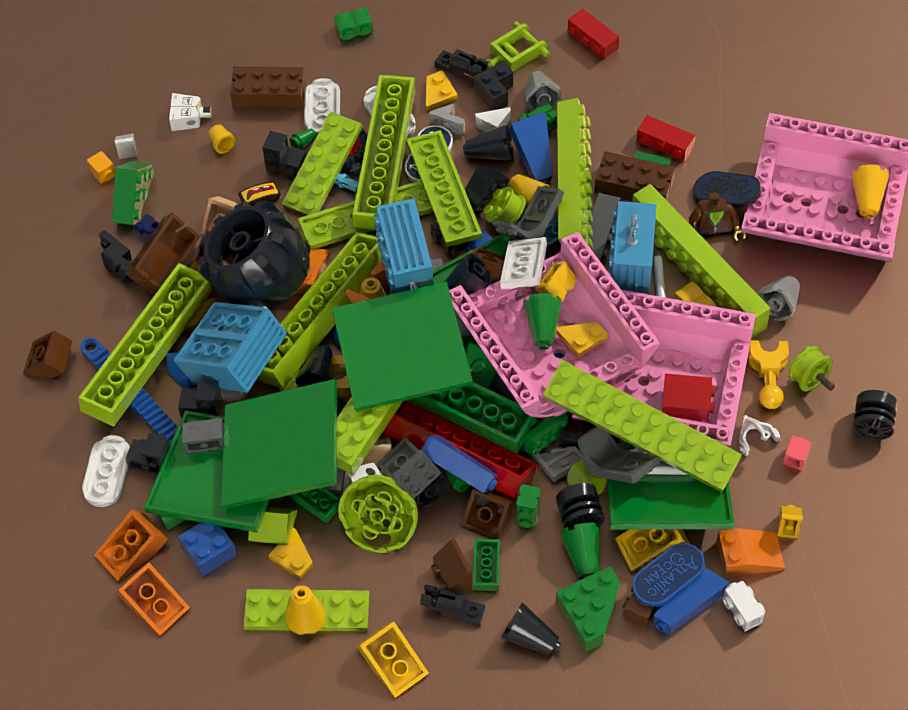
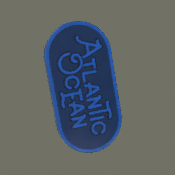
M678 543L668 548L641 569L634 577L633 593L635 598L646 606L659 607L668 603L702 575L705 565L702 552L696 546L688 543Z

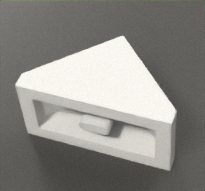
M510 107L475 114L476 128L484 132L502 125H508L511 122Z
M134 133L116 136L115 144L119 159L136 157Z

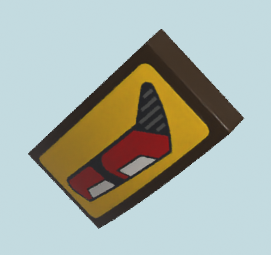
M274 181L257 184L238 193L241 202H248L251 206H255L258 201L279 199L281 195Z

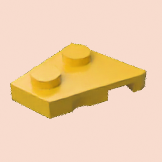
M443 70L427 76V111L458 99V94Z
M598 322L557 327L556 330L558 337L578 358L609 339V334Z
M294 527L292 528L288 544H278L269 554L270 560L299 580L313 567V561Z

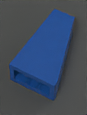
M545 112L511 123L509 132L529 177L545 184H550L553 177Z
M440 435L430 436L421 449L431 461L483 493L492 491L498 483L496 479L499 475Z
M704 567L702 575L668 603L660 606L654 615L653 625L658 631L671 635L721 598L725 593L726 587L729 585V581Z

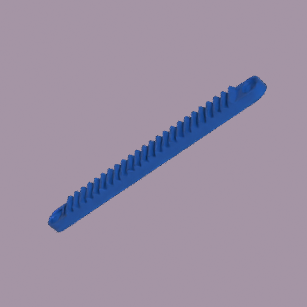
M86 338L81 342L82 354L99 371L111 353L95 338ZM88 345L96 346L92 351L85 350ZM142 387L129 406L155 434H162L167 437L171 445L178 427Z

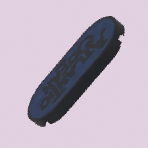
M711 171L697 179L693 192L699 201L707 200L708 195L715 192L720 195V198H725L726 203H730L733 207L744 208L748 206L747 204L751 202L753 204L759 199L762 187L759 180L751 175Z

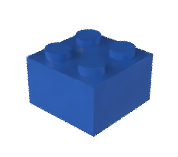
M201 522L178 536L182 550L202 577L237 556L233 542L221 526Z

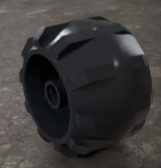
M267 200L258 201L255 206L244 202L235 205L234 210L224 217L219 215L213 221L215 226L211 229L208 236H203L199 250L204 255L199 258L197 267L199 273L213 286L221 298L230 304L252 305L256 307L265 306L269 310H273L297 293L310 270V244L296 224L288 219L283 212H280L272 202Z

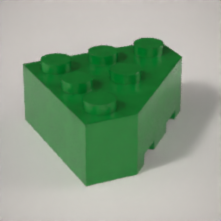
M130 161L116 167L112 222L130 225L139 222L144 202L148 196L151 179L154 177L152 163Z
M611 566L556 591V604L584 652H588L604 643L620 593L621 582Z

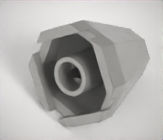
M532 72L528 76L525 89L527 109L534 111L537 106L549 103L553 110H555L557 102L562 101L560 87L543 72Z
M789 275L762 287L758 295L771 308L770 315L775 317L773 320L779 322L788 320L793 316L800 284L796 278Z

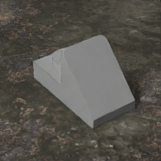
M455 104L432 110L429 113L430 125L445 127L450 132L461 136L464 134L465 119L455 116Z

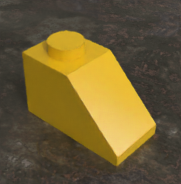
M781 505L777 536L798 539L803 518L802 508L793 505Z

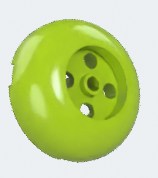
M368 475L357 479L344 491L339 502V519L343 523L346 530L345 533L355 544L366 550L387 553L391 550L400 549L410 540L417 527L418 510L413 496L403 491L388 476ZM394 505L396 507V510L392 509L390 506ZM383 520H389L390 525H384ZM363 532V535L370 540L375 539L381 533L389 534L391 541L387 545L384 544L381 547H376L379 549H374L373 547L375 546L367 544L362 539L361 533Z

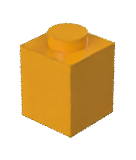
M102 151L87 159L89 171L101 184L115 176L114 164Z

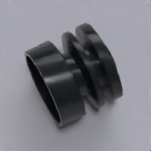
M866 390L858 394L853 420L854 432L861 437L872 440L890 438L894 434L898 405L896 397L881 390Z
M589 483L574 484L564 488L556 495V504L558 511L561 513L563 528L568 527L570 531L577 524L596 523V526L598 524L601 526L604 523L605 516L602 512V506L599 504V496L594 485Z

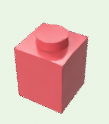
M793 435L785 453L783 464L802 471L812 442L803 437Z

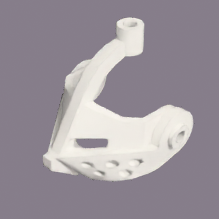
M747 415L743 416L744 421L738 437V447L744 456L749 455L750 447L745 437L751 429H758L761 433V439L764 441L768 440L770 435L775 442L781 441L778 430L773 428L772 425L760 422Z

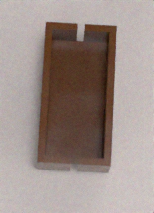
M233 66L230 91L232 107L303 108L304 68Z
M604 151L595 178L594 192L632 201L634 193L651 184L668 200L674 181L675 167Z
M173 212L162 218L125 272L136 283L142 282L141 287L153 297L178 263L182 264L200 238V235L189 226L184 227L178 232L175 231L184 226L185 223Z

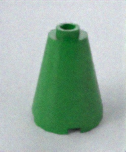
M549 293L533 294L529 296L528 300L526 298L523 300V307L534 346L540 350H547L554 344L562 306V299L557 296V299L552 298Z
M596 523L574 525L573 530L569 531L567 527L560 532L561 539L580 579L599 572L601 528L599 524L596 526Z

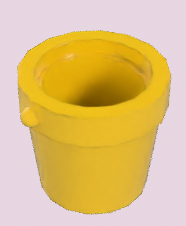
M215 125L208 132L213 148L217 153L225 154L234 148L236 144L235 137L222 125Z

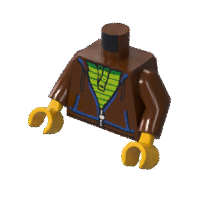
M710 193L707 200L699 201L698 207L689 216V224L700 235L728 232L734 228L733 236L738 241L736 235L741 232L738 212L730 203H726L725 198H720L718 193Z

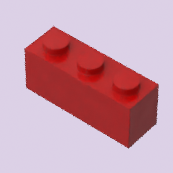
M583 8L568 19L567 31L603 59L619 48L620 36Z
M646 115L637 129L636 141L650 146L659 152L671 155L676 159L685 161L694 147L695 135Z

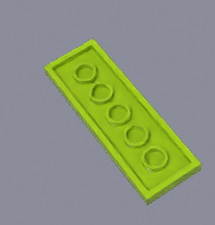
M331 111L329 112L282 203L283 207L305 216L320 211L363 127L362 123Z
M247 589L244 630L291 631L287 627L284 615L292 590ZM311 590L324 605L326 611L325 622L318 631H368L369 590Z

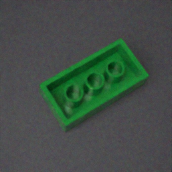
M563 413L557 417H548L526 434L523 450L530 456L538 454L541 449L546 448L550 442H554L557 439L560 431H566L565 428L568 424L569 416Z
M325 488L288 495L289 498L326 524L339 509L340 499Z
M474 539V591H499V539Z

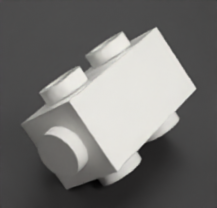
M744 581L728 585L725 589L723 602L726 608L731 609L737 625L742 626L744 631H747L763 623L765 609L754 598L751 587L746 586Z

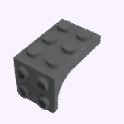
M538 186L517 225L493 220L492 225L496 227L495 230L504 235L507 234L510 241L542 238L565 192L557 188Z
M597 426L578 439L579 449L588 475L633 484L660 464L658 456L624 450L614 441L610 433Z
M406 437L376 464L403 491L410 493L413 498L419 495L441 474L422 450H418Z

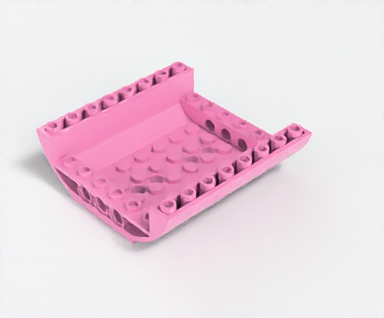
M769 113L755 174L762 187V193L756 202L748 204L741 232L891 262L908 174V139ZM869 164L879 165L881 170L885 171L886 168L889 171V178L879 213L871 219L856 215L859 213V208L851 177L854 168L856 171L859 169V166ZM788 198L791 199L792 202L786 203L783 201V199ZM808 202L810 206L806 207L801 203ZM843 209L847 213L841 214L838 210Z
M579 232L561 239V253L544 260L541 274L542 279L554 263L565 261L577 277L574 288L566 293L565 299L562 302L557 327L598 322L609 334L608 340L579 358L557 334L555 335L554 344L549 349L540 350L534 346L523 307V300L525 298L528 300L530 295L539 294L536 286L501 289L500 281L469 295H467L461 285L449 290L454 310L522 410L532 417H557L567 412V410L543 398V393L561 360L617 388L623 385V382L632 377L646 364L660 344ZM557 353H562L564 357L556 358L554 355Z
M621 290L660 344L646 364L630 377L628 382H623V385L617 387V389L662 412L665 373L712 377V385L716 387L715 397H711V402H715L714 414L710 413L709 421L672 418L730 448L756 314ZM641 380H645L649 384L646 386H642L638 382ZM572 414L573 419L584 420V419H582V418H580V417H578V416Z

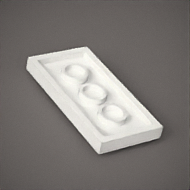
M546 237L508 242L500 280L501 289L540 285L547 247Z

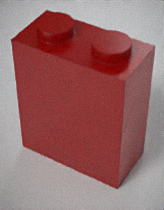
M665 373L662 412L670 417L709 421L710 413L714 414L715 402H711V397H715L716 387L712 385V377Z

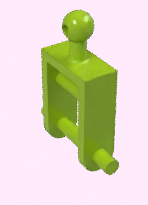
M516 21L512 25L515 29L490 43V54L495 58L485 60L488 62L487 69L504 61L514 72L540 55L548 58L550 56V52L547 50L548 44L543 40L538 42L529 33L530 27L527 24H520ZM525 38L532 46L519 53L511 45ZM504 49L507 50V51L513 56V58H511V57L504 51Z

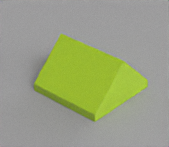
M267 507L258 532L249 531V541L287 545L298 511L296 509Z

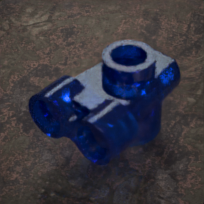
M145 214L141 222L136 224L135 231L142 235L145 233L151 236L159 222L155 221L154 217Z

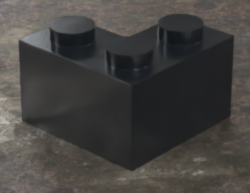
M504 61L474 76V90L491 111L508 105L507 89L513 87V71Z
M270 131L262 147L266 170L285 174L289 177L297 176L306 158V151L289 147L287 135Z
M476 168L465 188L471 207L475 211L484 210L490 203L494 192L497 189L501 190L507 187L510 179L495 168Z
M199 379L197 389L182 388L178 405L180 417H183L185 411L220 416L223 400L218 380Z
M149 433L147 440L133 439L125 458L128 468L158 475L170 447L168 438L162 434L155 435Z

